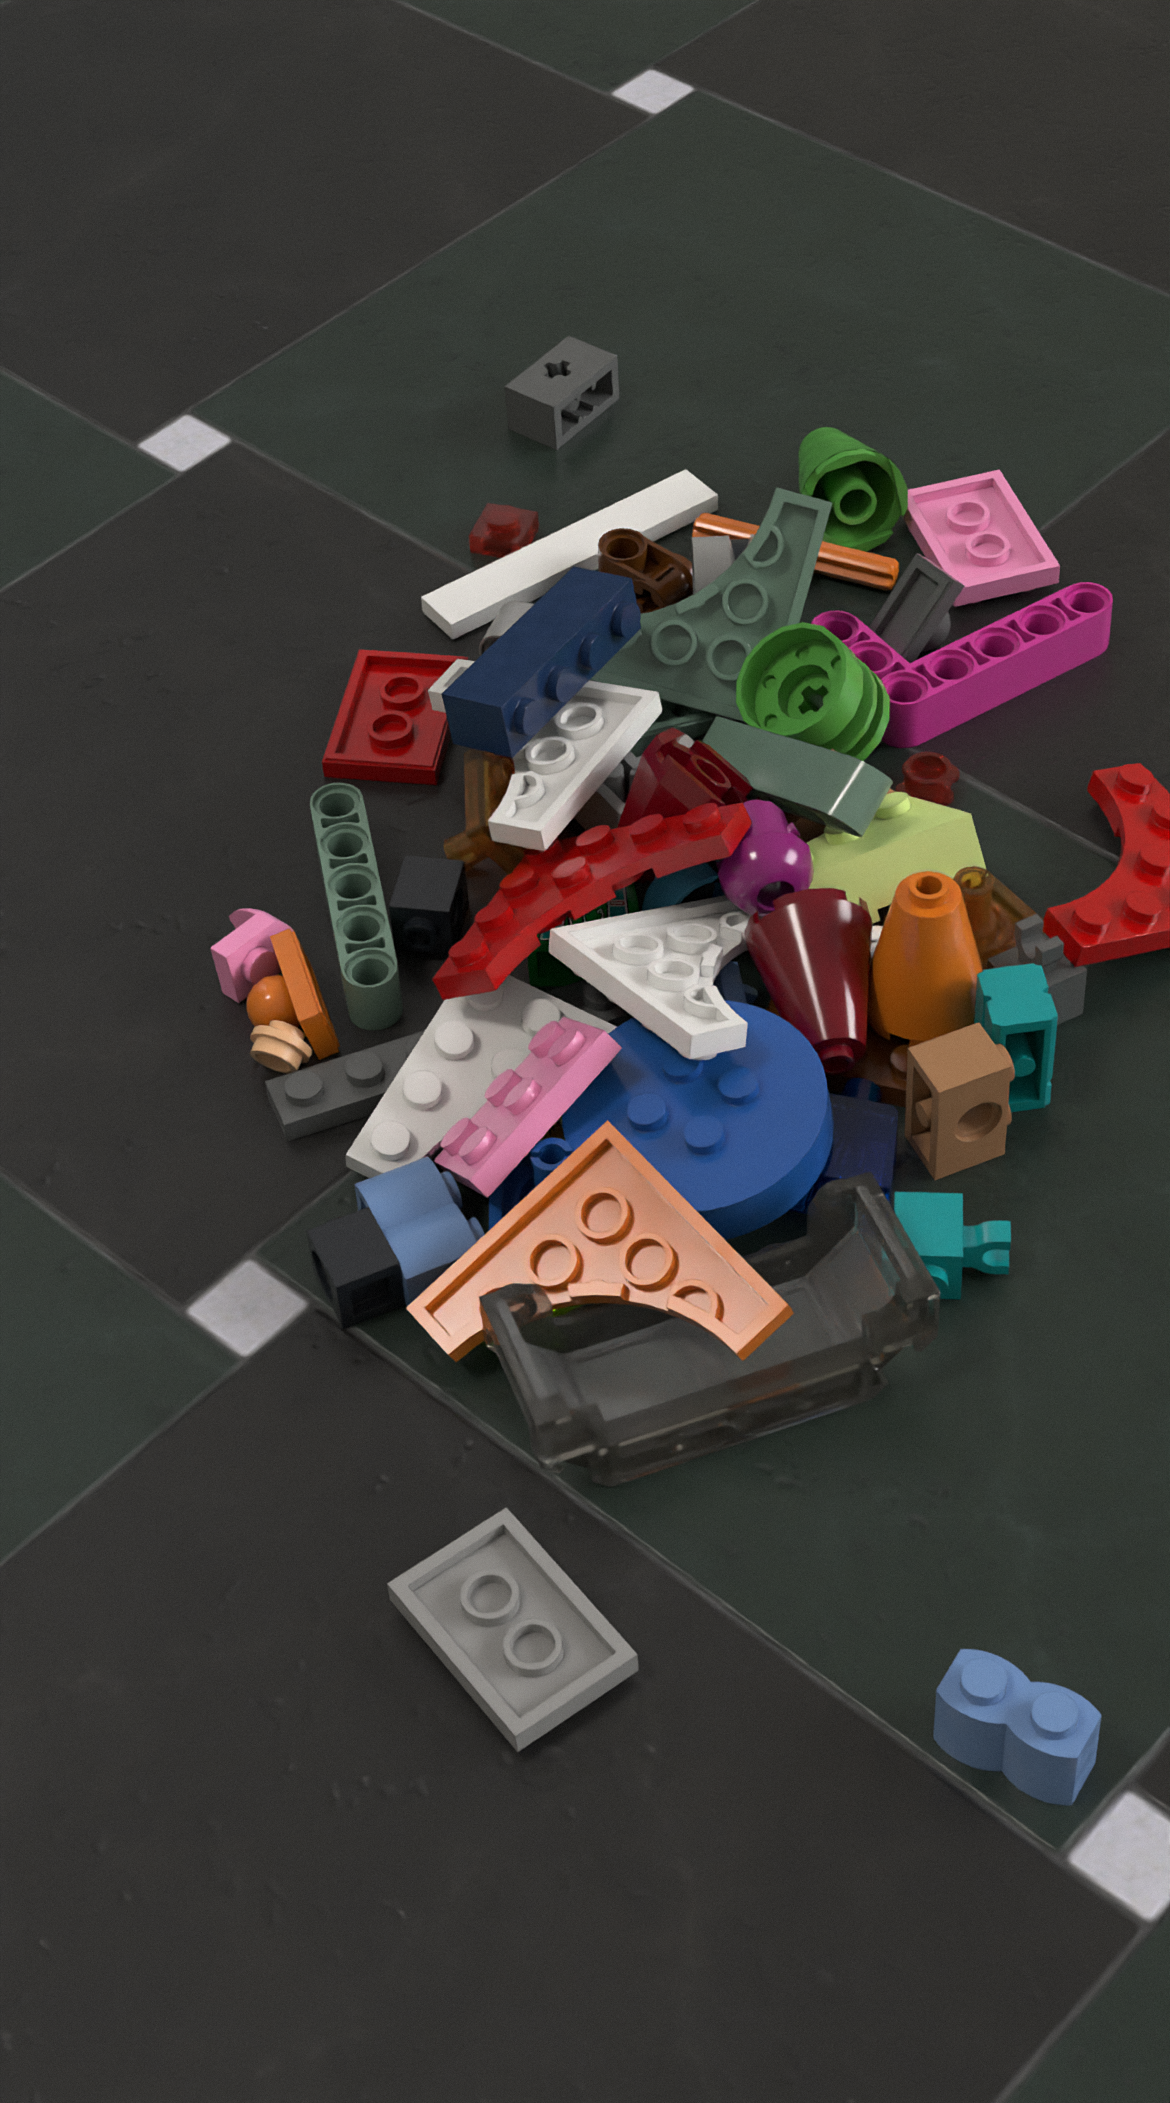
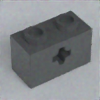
M567 336L505 386L508 429L558 450L620 398L617 355Z

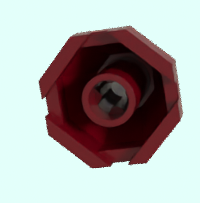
M672 727L657 734L642 753L617 828L632 825L639 819L653 814H661L663 818L683 815L691 809L706 803H715L718 807L747 802L746 796L753 787L741 772L708 744L696 740L690 748L679 744V740L685 733ZM652 868L646 870L635 882L644 884L646 881L653 882L656 876Z

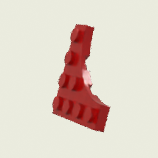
M1141 763L1125 764L1119 767L1093 771L1087 791L1106 815L1114 836L1121 837V854L1118 859L1117 868L1102 885L1087 895L1066 904L1047 908L1043 919V932L1050 939L1055 936L1059 937L1064 943L1063 954L1075 967L1170 948V793Z
M743 802L718 807L715 803H706L691 809L686 814L663 818L661 814H653L639 819L632 825L610 829L608 825H600L588 829L580 836L561 840L556 838L546 851L525 849V856L513 872L500 882L498 892L489 904L475 915L474 924L462 940L451 947L448 952L449 957L432 978L442 1000L496 991L506 977L541 945L537 934L555 928L567 916L570 919L577 920L593 909L616 897L615 890L634 883L648 869L652 868L658 879L688 867L730 857L752 825Z

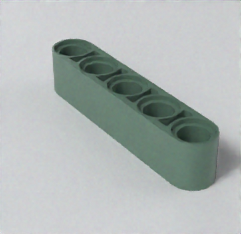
M716 716L702 740L703 743L711 746L749 780L753 789L746 796L747 800H755L759 797L762 801H771L782 809L783 812L861 838L893 784V781L884 773L855 757Z
M343 782L330 783L320 787L313 793L310 798V809L347 1012L351 1022L357 1027L365 1030H382L392 1026L400 1019L403 1014V1001L397 958L364 799L360 790L351 784Z

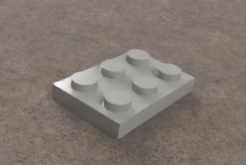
M507 1507L387 1583L390 1601L517 1752L639 1670L638 1654Z

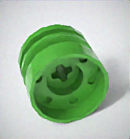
M801 622L783 626L761 639L745 658L736 682V704L743 720L749 726L829 750L833 748L839 753L855 757L861 761H864L881 742L889 722L890 698L882 680L865 663L858 659L838 637L821 625Z

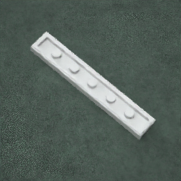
M685 469L422 596V611L449 637L456 639L494 620L505 603L510 601L529 603L543 596L572 567L593 571L598 569V543L604 533L613 529L627 528L638 531L645 538L655 541L694 522L702 513L710 514L718 510V494Z

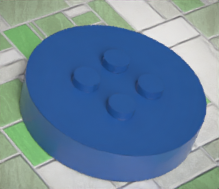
M724 1000L736 1014L748 1023L745 1047L717 1053L716 1057L709 1060H693L680 1055L678 1050L653 1031L645 1028L636 1018H631L608 1033L622 1049L562 1115L564 1138L572 1146L573 1152L608 1120L725 1240L759 1229L782 1216L807 1194L824 1169L830 1154L834 1132L833 1111L824 1068L817 1052L805 1036L789 1022L774 1013L750 1004Z

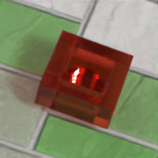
M487 503L469 534L470 552L503 558L530 545L539 530L538 512L519 509L510 505Z

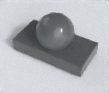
M916 553L869 628L905 660L911 663L918 658L921 652L937 649L947 639L951 629L948 610L965 585L928 558Z

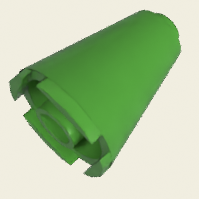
M818 428L803 439L798 452L799 494L832 502L822 541L865 552L886 542L894 533L892 528L901 515L904 517L908 508V487L896 464L885 455L836 428Z

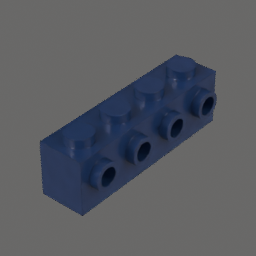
M572 567L441 694L453 744L513 758L641 629V613L636 602L632 578Z

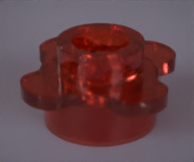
M920 752L912 755L902 765L904 780L896 786V792H905L908 796L943 806L953 802L954 793L951 788L952 784L959 780L960 771L951 764L947 757L936 752Z

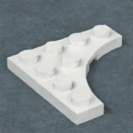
M457 659L428 690L433 710L446 713L441 694L475 661ZM589 680L512 758L515 774L511 775L505 796L488 820L492 841L521 846L526 849L546 851L662 713L659 692Z
M725 895L550 929L548 951L550 954L569 967L574 974L582 977L598 989L608 1000L616 1003L640 1021L645 1028L653 1031L678 1050L680 1055L693 1060H709L716 1057L717 1053L743 1048L746 1045L748 1023L724 1001L717 986H713L714 980L721 969L732 959L748 950L744 931L752 915H748L738 908Z
M510 975L506 977L496 991L444 1000L346 1153V1167L368 1178H372L427 1156L433 1160L443 1150L441 1141L450 1128L463 1118L471 1119L488 1101L485 1098V1092L490 1084L508 1069L516 1070L531 1053L528 1046L532 1038L549 1022H559L563 1017L605 1030L607 1033H610L617 1026Z

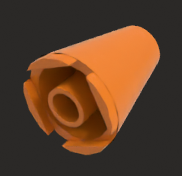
M925 871L912 874L899 883L870 963L867 1022L878 1035L890 1040V1033L909 1039V1047L973 1025L975 1020L977 974L983 972V967L961 889L949 876L938 872Z

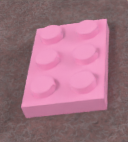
M1000 470L908 490V508L902 518L924 556L965 585L954 601V607L1059 583V563Z
M563 1017L559 1022L551 1021L542 1027L529 1043L528 1049L531 1053L515 1071L513 1069L504 1071L490 1084L485 1092V1098L488 1101L471 1119L463 1118L450 1128L441 1141L443 1150L433 1161L444 1171H449L456 1181L488 1198L622 1049L605 1030Z

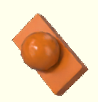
M289 928L270 936L283 976H266L252 987L247 996L246 1009L248 1018L254 1026H269L272 1020L283 1021L295 1027L301 1025L319 1060L339 1052L338 1047H340L314 969L295 931L291 932Z

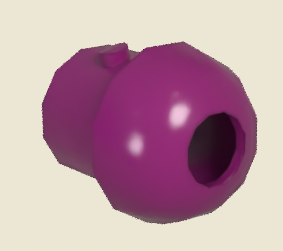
M750 800L743 802L752 825L730 857L722 858L716 866L719 870L718 877L721 889L727 899L748 915H753L758 910L759 917H764L775 911L774 899L785 894L809 889L813 881L814 868L809 845L798 838L800 836L799 831L793 822L788 824L783 810L771 801Z

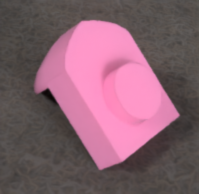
M252 908L235 910L229 918L236 929L210 948L222 993L238 1003L248 996L252 987L266 976H275L281 972L270 936L289 928L291 932L294 931L290 926L274 916Z

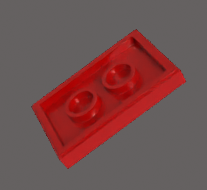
M359 650L322 760L324 777L437 785L451 733L446 713L432 709L428 690L457 659L468 660V657Z

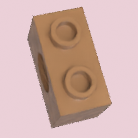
M979 1022L908 1048L905 1137L934 1180L1005 1154L1007 1125L1011 1124L1012 1120L1008 1104L1010 1082L1015 1078V1069L1007 1049L1002 1044L995 1045Z

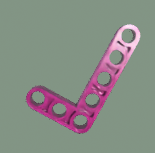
M1079 582L911 663L849 612L836 610L820 613L813 618L811 624L821 625L828 629L882 680L890 698L889 722L881 741L892 747L911 748L1101 655L1109 645L1113 598L1110 591L1100 584Z

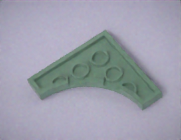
M776 487L768 511L758 531L733 564L713 582L695 594L673 605L652 612L642 613L640 620L641 629L590 680L659 692L660 699L745 722L736 704V682L745 658L761 639L780 627L800 622L832 502Z

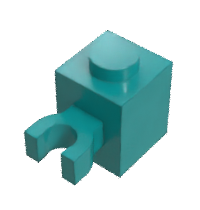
M895 1192L892 1298H916L923 1301L937 1299L961 1300L963 1267H972L989 1274H1009L1011 1221L992 1220L974 1226H963V1193Z

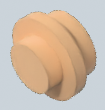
M279 1020L270 1021L269 1026H255L250 1036L251 1041L254 1043L250 1052L251 1057L263 1066L285 1074L298 1071L301 1063H307L311 1057L312 1048L304 1042L305 1034L303 1031Z

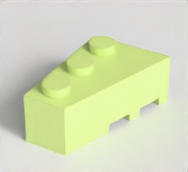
M905 792L886 794L862 838L826 826L824 834L806 843L810 848L814 868L813 881L809 889L835 888L846 892L847 901L859 905L860 897L867 902L872 924L880 921L878 909L891 905L899 883L912 874L925 871L938 872L949 876L954 881L965 878L970 886L989 880L971 813L911 797Z

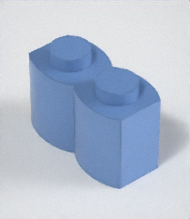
M428 1156L354 1184L358 1211L367 1207L370 1208L400 1263L404 1297L407 1306L485 1235L475 1217L466 1220L460 1211V1208L463 1206L462 1198L452 1174L449 1171L440 1173Z
M960 1649L936 1689L933 1738L954 1759L977 1769L1002 1771L1014 1786L1033 1798L1056 1805H1072L1095 1764L1101 1714L1088 1700L1072 1690L1046 1682H1030L1019 1668L995 1654L975 1649Z

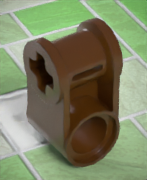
M613 529L604 533L599 539L598 572L632 578L636 602L641 614L673 605L693 595L692 563L684 556L663 548L645 538L640 532L632 529Z

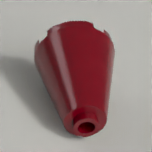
M835 888L806 889L785 894L773 900L775 911L759 920L757 910L749 918L744 931L747 948L780 1017L798 1029L811 1043L820 1058L825 1075L843 1074L851 1070L855 1063L864 1056L866 1051L873 926L868 905L860 897L859 905L847 901L846 892Z

